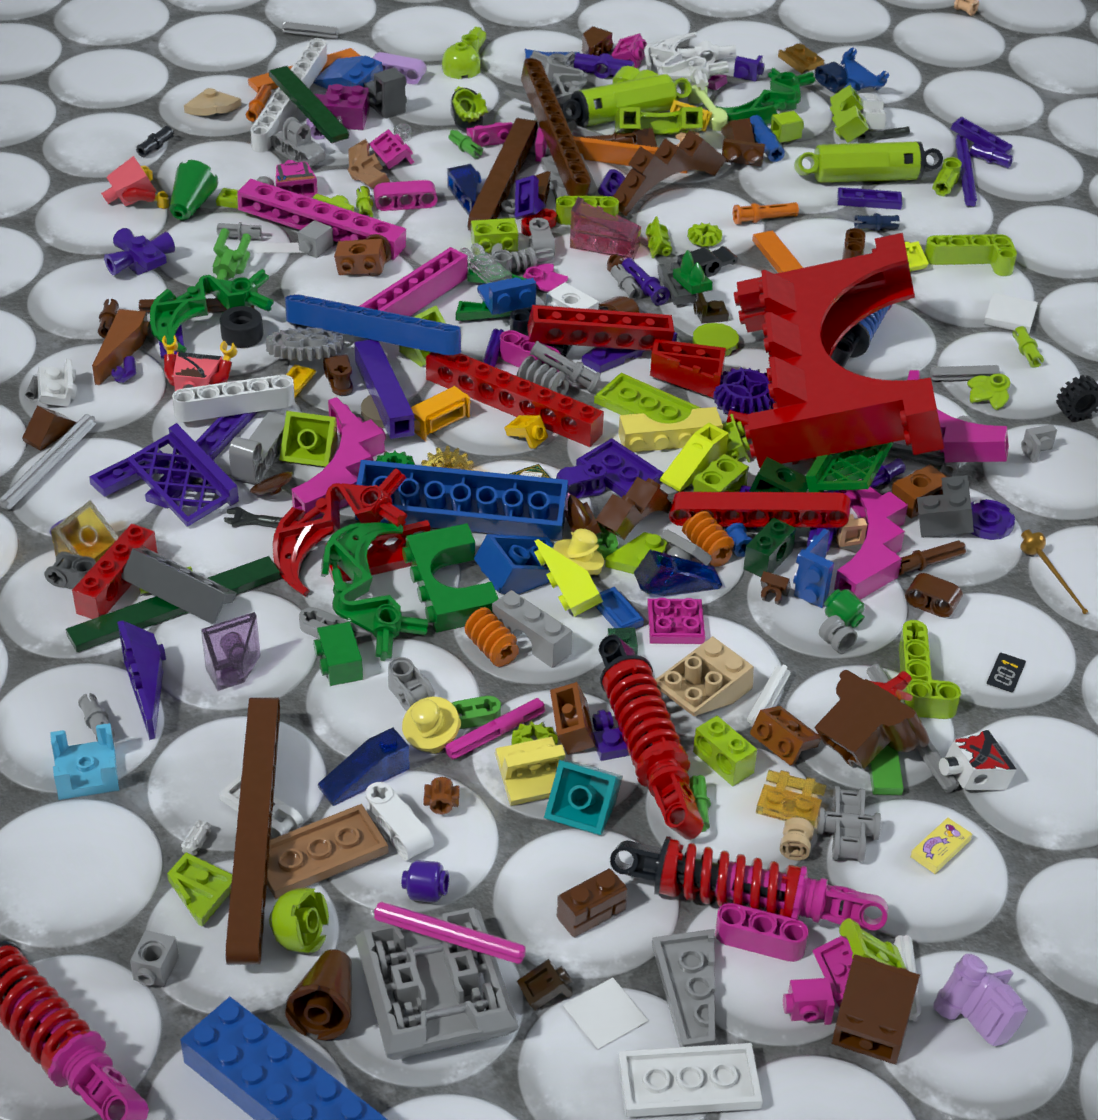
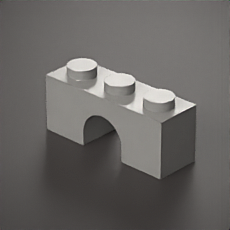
M509 591L492 603V614L496 615L498 620L502 621L504 626L516 637L525 633L532 644V655L551 668L571 655L572 630L514 591Z

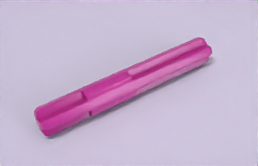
M535 698L446 744V754L452 760H455L511 731L520 724H524L545 712L543 701Z

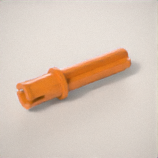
M263 84L255 99L249 103V109L246 112V118L249 121L255 122L265 108V104L271 95L272 87L270 85Z

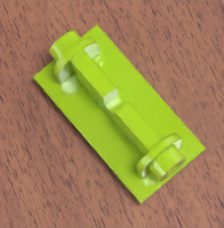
M656 216L653 222L648 224L645 232L653 259L657 253L669 256L672 252L668 229L665 225L659 224L658 217Z
M730 414L732 421L723 423L722 429L729 433L726 455L736 460L746 457L749 463L750 459L747 453L750 451L749 442L746 437L742 438V436L746 435L741 421L736 423L733 414Z

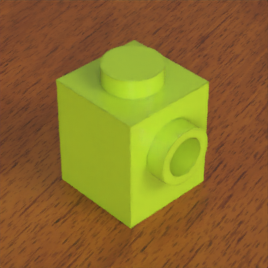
M794 110L772 115L771 130L779 143L791 142L801 138L804 120Z

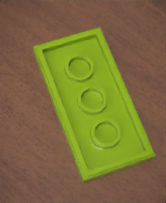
M624 373L616 376L594 396V403L620 415L644 413L656 422L668 424L681 422L689 417L692 409L700 408Z

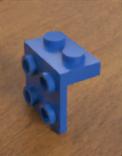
M511 278L482 284L477 287L479 295L492 315L536 305V282L533 278L525 280Z
M823 529L819 535H814L810 545L806 549H802L798 554L796 563L799 566L793 579V583L796 584L794 596L820 608L825 606L824 603L828 598L834 562L825 559L830 531Z

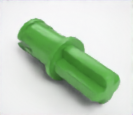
M457 130L450 131L449 140L456 144L461 151H466L475 159L482 155L483 148L473 142L470 136H465Z
M693 775L690 778V789L694 794L695 803L704 822L702 832L707 831L706 828H710L708 810L711 806V800L707 797L705 777L703 775Z

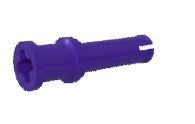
M626 258L622 262V266L627 273L632 274L635 281L641 286L643 294L650 296L651 301L655 305L660 306L668 301L670 291L667 287L661 286L660 281L656 277H650L632 258Z

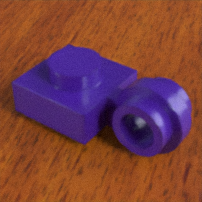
M598 710L597 714L592 715L594 730L597 731L593 732L600 761L629 756L619 728L612 729L614 723L611 712Z

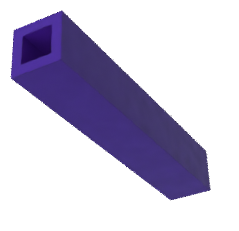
M370 339L354 342L355 363L369 394L372 396L389 438L414 436V413L379 341Z

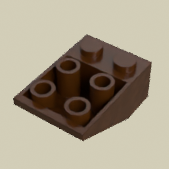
M854 954L835 1025L832 1044L896 1065L905 1037L920 974L910 972L905 968H897L878 962L873 958Z

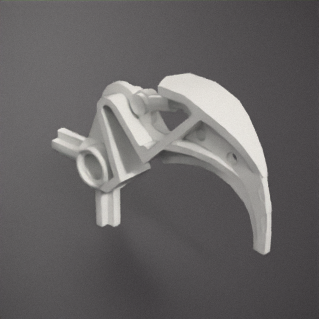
M696 32L658 40L647 44L644 49L647 70L651 71L653 63L657 67L659 75L668 74L673 81L679 78L691 79V83L696 84L701 90H705V86H708L710 76L728 73L729 67L727 60L708 64L705 58L698 56L683 60L681 52L675 51V48L680 42L697 37Z

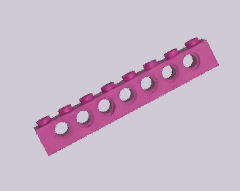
M250 179L237 191L238 210L299 230L316 220L332 227L333 241L336 242L365 240L366 237L372 234H379L386 237L390 243L391 260H395L406 247V228L253 179Z

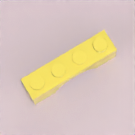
M716 407L692 409L688 418L681 422L670 424L656 422L644 413L620 415L618 435L621 444L632 452L683 448L691 436L708 422L720 429H723V424Z

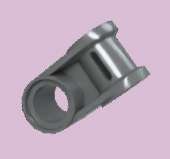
M62 551L56 556L54 565L48 567L44 575L46 580L56 587L73 589L96 564V561L91 557Z

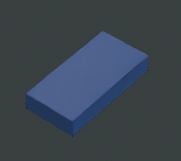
M616 587L599 592L603 602L595 607L619 635L643 626L644 619Z

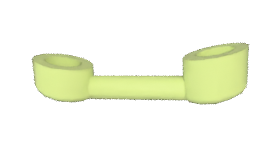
M696 84L692 85L688 102L693 104L703 103L712 112L708 126L715 131H721V128L728 124L726 111L717 108L708 97V88L706 86L705 90H701Z

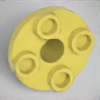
M577 529L571 532L572 539L559 540L554 544V550L587 570L589 575H599L601 573L604 558L597 551L599 547L597 544L598 538L592 531Z
M427 697L415 702L405 713L402 722L403 734L408 743L417 750L432 754L441 752L446 744L452 742L461 726V720L455 706L450 701L441 697Z

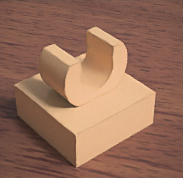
M849 514L848 523L843 527H839L837 531L836 541L839 547L864 543L867 523L864 518L855 519L853 514Z

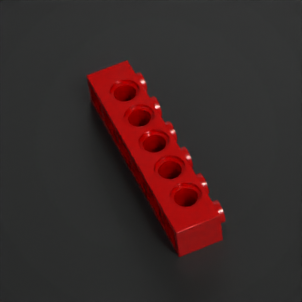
M532 305L527 325L529 342L533 343L539 341V343L648 351H652L655 339L672 341L675 332L672 315Z

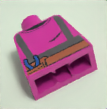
M288 160L284 164L276 166V187L310 198L318 194L317 178L307 162Z

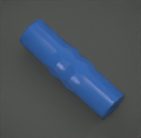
M751 116L750 122L754 140L756 143L765 144L764 153L771 162L780 161L784 157L785 151L776 139L775 134L772 133V130L760 116Z

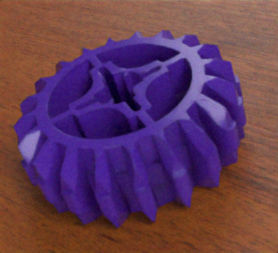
M742 367L738 370L731 368L730 372L723 371L720 385L715 388L713 395L717 409L723 410V414H728L729 410L750 414L752 412L773 409L774 401L770 398L768 384L770 383L767 373H760V369L751 370V368L743 369Z

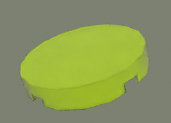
M703 324L693 332L692 344L726 348L725 356L738 349L739 335L737 331L725 324Z

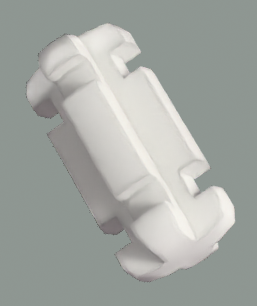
M202 820L195 822L196 826L191 828L185 838L186 841L181 844L184 854L187 852L195 856L198 853L197 850L202 847L207 839L206 835H209L211 832L208 822H203Z

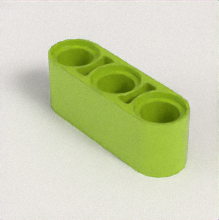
M561 196L556 199L557 223L609 226L616 224L618 221L619 201L614 197Z

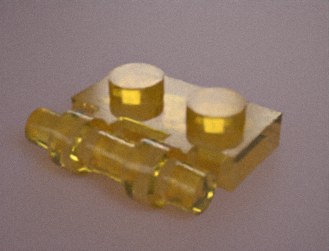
M768 770L766 781L777 785L773 787L764 784L757 803L756 813L783 821L795 817L804 818L815 827L822 799L812 797V794L824 797L827 785L815 782L816 779L810 777L802 779L791 776L790 772L781 770L779 773ZM786 787L801 790L803 792L802 794L788 791L786 790Z

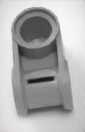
M543 218L532 219L529 222L531 232L529 237L530 247L534 251L552 248L555 255V240L551 233L549 222Z
M397 657L389 662L388 687L406 711L415 702L423 698L435 697L431 683L420 673L410 659Z

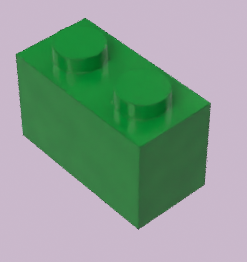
M345 622L318 627V639L313 640L316 656H321L322 658L319 659L320 671L322 676L327 675L330 686L363 680L362 658L351 623Z

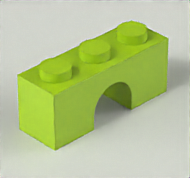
M851 85L830 97L832 105L830 110L834 115L832 120L836 125L834 129L840 138L843 137L849 143L869 130L866 118L860 112L863 109L862 100Z

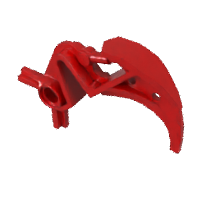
M394 469L380 486L334 483L328 487L325 498L318 499L316 506L306 514L304 510L292 507L280 520L273 537L274 564L279 569L282 578L304 597L307 596L310 591L300 581V565L305 555L314 545L340 529V502L343 499L347 500L361 524L380 523L384 518L397 527L405 525L407 514L392 505V498L390 496L403 483L406 476L398 469ZM320 513L324 514L322 519L311 521Z

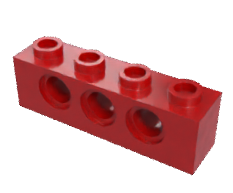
M132 523L72 589L76 614L94 619L107 614L132 585L121 577L132 549L145 547L158 554L155 531Z

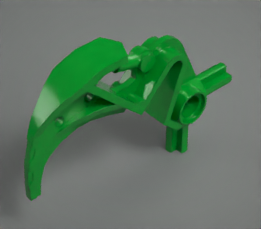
M772 68L771 72L768 73V77L771 79L770 90H763L759 97L740 106L716 107L726 111L728 122L758 115L766 125L771 124L772 115L777 114L776 110L796 109L797 104L801 101L800 87L813 84L816 81L814 73L809 72L796 76L792 72L780 73L775 68Z
M261 269L249 279L239 277L232 281L216 279L211 275H203L195 286L188 287L187 292L178 297L171 290L166 289L156 297L151 306L150 324L153 336L160 342L166 336L167 345L173 344L175 333L181 324L193 317L208 316L206 294H213L226 309L254 305L269 312L274 301L259 294L257 290L269 280V275L265 273L264 269ZM178 342L176 351L186 352L187 348Z
M379 522L350 524L337 530L328 540L322 558L321 576L326 577L329 574V565H332L333 594L335 595L332 601L333 610L339 617L372 632L376 637L375 656L380 657L381 661H385L386 658H392L393 639L399 635V632L426 635L428 621L427 619L402 616L400 612L401 606L390 595L356 600L369 592L373 580L367 561V550L371 542L382 534H402L403 526L399 525L397 527L394 524ZM338 566L353 580L352 584L343 581Z

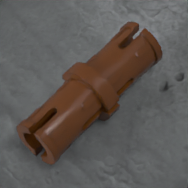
M106 299L103 311L99 314L100 325L98 334L103 338L106 337L119 308V303L115 299H111L110 305L109 299Z

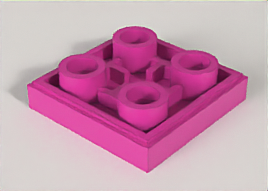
M648 599L647 611L650 644H703L705 642L702 599Z

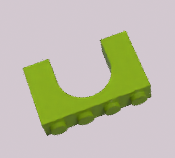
M619 107L615 113V132L626 134L651 127L653 128L654 135H678L681 132L688 133L689 130L699 132L703 128V107H682L679 111L667 113L640 112V107Z

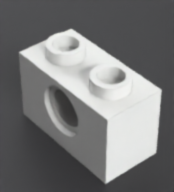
M566 282L546 293V306L599 310L598 300Z

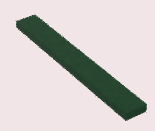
M269 556L208 577V579L237 594L281 578L279 569ZM155 596L66 628V634L78 653L119 638L118 621L123 620L144 629L185 614L187 611Z

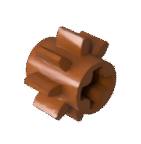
M434 778L431 785H424L423 805H430L431 811L436 814H447L452 810V806H459L460 787L457 785L453 786V782L449 778Z

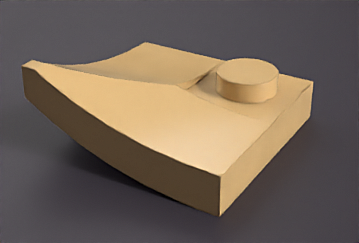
M207 88L184 105V112L198 116L228 113L241 106V98L216 91L213 88Z

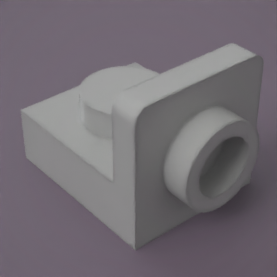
M1054 425L1026 429L1024 439L1021 442V448L1031 462L1038 461L1040 451L1053 448L1057 433Z

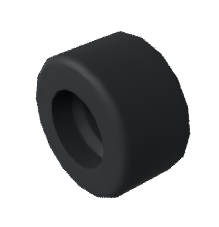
M247 306L227 309L220 317L222 340L226 341L227 345L231 347L232 343H234L236 348H247L256 345L263 337L261 313Z

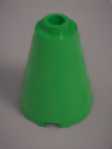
M188 160L187 163L181 162L176 170L170 203V212L175 218L179 220L189 219L217 189L219 184L218 177L210 172L211 168L208 165L196 160Z

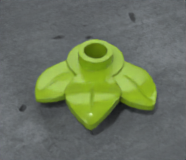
M1004 374L975 376L967 382V385L972 388L970 391V403L989 400L991 406L998 410L1009 400L1007 391L1010 388V379Z

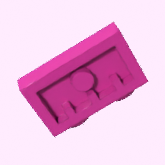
M641 33L622 38L618 41L611 56L615 59H631L635 63L634 67L639 68L645 56L644 49L647 42L642 38Z
M497 122L486 126L477 125L473 128H467V136H470L472 141L481 147L503 144L513 123Z
M389 129L369 143L372 150L389 169L397 165L404 158L410 164L414 163L411 158L413 152L406 143L404 144L398 134L393 135Z
M839 936L812 950L824 977L829 978L833 997L839 1007L841 1006L853 954L848 939L843 936Z

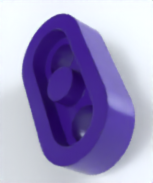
M610 169L598 187L599 195L613 197L625 179L624 175L618 170Z

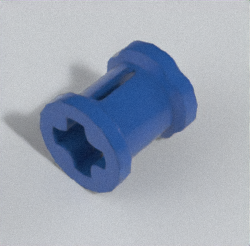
M734 523L727 527L725 531L734 541V554L737 557H745L746 545L752 538L746 534L747 529L744 524Z

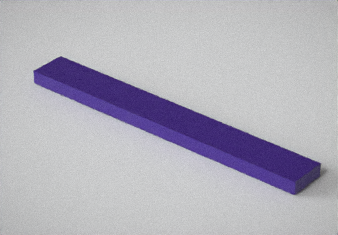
M258 412L218 417L196 440V443L214 460ZM176 461L174 469L187 470L188 464L187 462ZM163 475L157 482H166L167 475ZM172 475L170 483L184 484L186 476ZM190 477L189 484H192L197 477ZM152 489L145 494L146 502L169 508ZM180 490L168 491V496L171 498H179L182 494Z

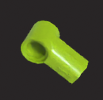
M474 27L468 34L462 36V42L474 47L479 54V49L486 39V32L481 27Z
M947 157L943 160L942 168L932 188L937 195L944 197L946 194H950L953 186L958 183L962 165L959 159Z

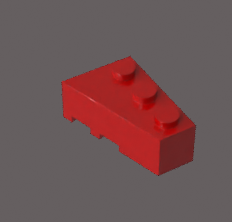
M655 339L651 355L650 376L713 398L715 388L720 385L721 376L724 371L726 348Z

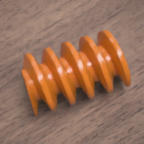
M699 512L684 523L682 532L692 543L711 555L710 565L718 567L730 560L734 541L723 530L721 525L712 518L709 512Z
M480 608L469 617L465 624V634L490 659L493 665L497 667L505 666L516 658L519 654L516 636L511 634L510 630L504 626L502 621L498 620L496 615L492 614L489 608Z

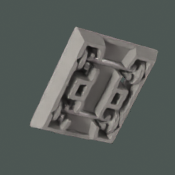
M474 907L444 913L442 917H437V919L488 934L480 911ZM393 925L366 929L355 936L387 1058L397 1060L506 1036L518 1029V1023L496 957L467 948L465 950L464 947ZM481 972L485 983H483L484 1000H481L478 973ZM389 977L390 983L384 984V980ZM393 991L394 1003L390 1002L387 992Z

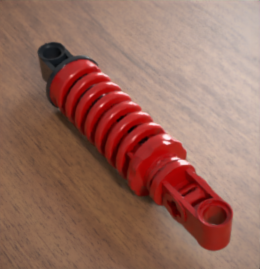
M610 634L603 638L599 644V653L605 665L600 675V684L609 699L615 719L618 722L619 730L622 733L628 753L631 756L632 764L635 767L637 780L642 786L648 787L650 794L655 797L665 824L684 839L692 840L702 832L704 822L695 803L694 794L688 786L690 782L687 773L690 768L688 754L680 744V738L675 731L670 713L666 710V704L653 677V669L650 662L642 656L635 655V651L617 635Z

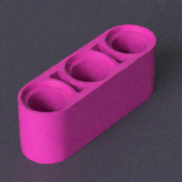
M429 180L380 183L373 190L376 207L381 211L431 208L436 205L438 200L435 185Z
M505 331L500 335V358L514 366L520 367L528 356H533L530 355V351L535 343L529 342L528 336L517 331ZM541 343L560 354V352L557 349L550 347L544 343Z
M727 903L722 905L717 912L715 936L720 943L727 946L795 962L803 958L805 954L808 928L802 921L734 903Z

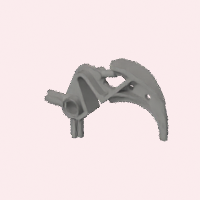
M533 51L530 58L538 59L543 67H545L546 75L559 105L571 99L574 91L581 90L587 84L584 72L571 66L574 63L575 52H570L567 55L556 53L547 56ZM510 90L505 91L507 96L530 103L527 94H520Z

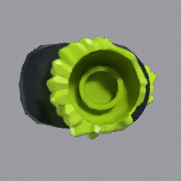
M458 86L451 97V115L454 118L456 127L463 132H467V128L483 125V115L487 114L488 110L486 101L482 99L481 93L477 94L472 89Z

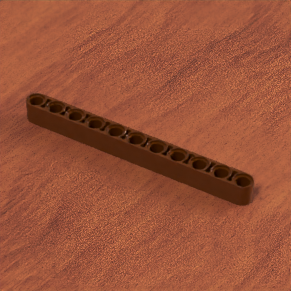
M527 58L524 60L521 82L568 196H588L591 178L544 67L538 59Z
M279 697L249 698L226 936L227 965L261 964L280 725Z

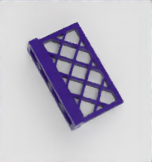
M177 423L168 428L169 434L127 458V463L187 527L226 503L232 506L239 502L237 485ZM167 444L173 448L172 454L159 453V450ZM143 458L153 459L151 466H140L137 462ZM157 460L171 461L169 468L156 467ZM175 461L187 462L188 469H174ZM154 474L167 475L166 482L154 481ZM172 475L186 476L184 484L170 483ZM190 477L202 478L203 485L189 484ZM180 490L182 491L181 498H171L168 496V491ZM187 491L201 492L200 499H185ZM205 493H215L219 496L214 501L204 500ZM184 506L198 507L197 511L189 516L183 512Z

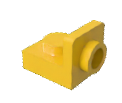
M519 415L504 427L507 436L526 438L530 449H535L548 438L541 416Z

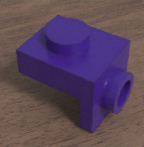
M759 55L756 60L737 56L733 77L756 82L759 75H763L765 63H762L763 56Z

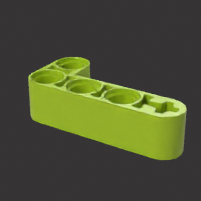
M1003 234L933 235L927 238L924 254L931 265L991 264L994 273L997 275L1010 276L1014 270L1017 251L1011 238Z
M918 620L906 621L903 624L899 643L900 672L905 671L912 677L911 682L903 691L911 694L913 698L912 701L904 700V702L916 711L918 717L951 719L956 715L961 689L953 682L932 680L927 626Z

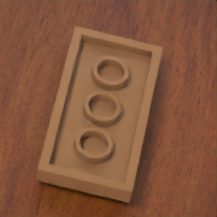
M359 804L271 839L267 886L274 898L277 899L292 889L307 887L389 853L388 844L364 806Z

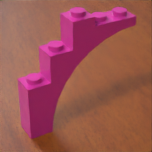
M909 370L907 380L920 379L919 370ZM937 409L944 449L940 450V452H944L945 462H1007L1009 450L1007 426L971 423L951 417Z
M337 397L328 400L329 416L337 418V430L341 438L339 449L331 462L320 473L309 481L291 489L293 507L304 510L305 514L316 506L318 499L325 498L328 487L332 484L345 483L356 485L361 460L373 461V456L385 452L384 441L386 440V434L384 430L378 427L371 419L363 422L361 418L356 417L351 412L348 405L343 404ZM346 499L340 502V509L349 505ZM320 513L319 515H317V516H316L315 518H313L312 520H315V519H317V518H320V517L324 516V514Z
M871 487L863 490H838L839 493H844L850 498L851 508L858 518L865 519L867 530L861 549L849 562L837 570L834 590L840 589L842 591L849 589L860 600L898 578L902 558L896 553L902 549L905 531L900 526L905 523L908 507L905 502L890 491L881 495Z

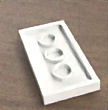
M752 1043L619 1051L618 1053L626 1117L762 1108L763 1100Z

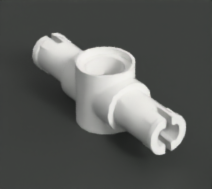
M702 41L698 46H694V48L677 49V52H681L683 60L698 56L705 58L708 64L714 63L715 60H719V58H735L736 46H718V44L713 45L710 41Z

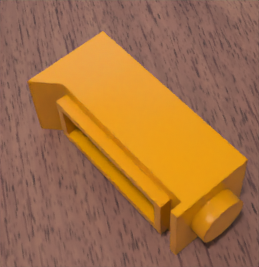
M453 386L412 406L411 409L414 417L417 419L414 421V433L426 442L427 435L465 416L469 418L470 397L456 386Z

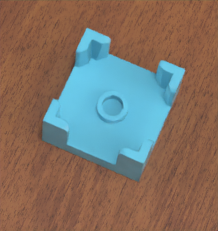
M110 723L96 726L97 742L68 746L64 730L50 732L55 761L53 773L59 800L119 791L115 747Z

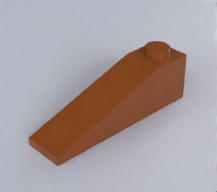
M118 310L92 364L95 385H101L111 375L113 368L116 370L117 366L123 364L125 357L131 356L143 345L146 336H149L151 333V324L147 319V312Z

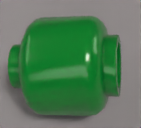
M849 589L835 590L824 603L826 606L825 615L828 618L834 615L839 616L845 622L846 627L856 628L865 618L862 614L865 604Z

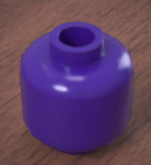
M416 860L411 863L408 870L403 871L401 886L402 889H407L408 897L412 901L436 903L441 899L442 895H447L449 872L444 870L440 862Z

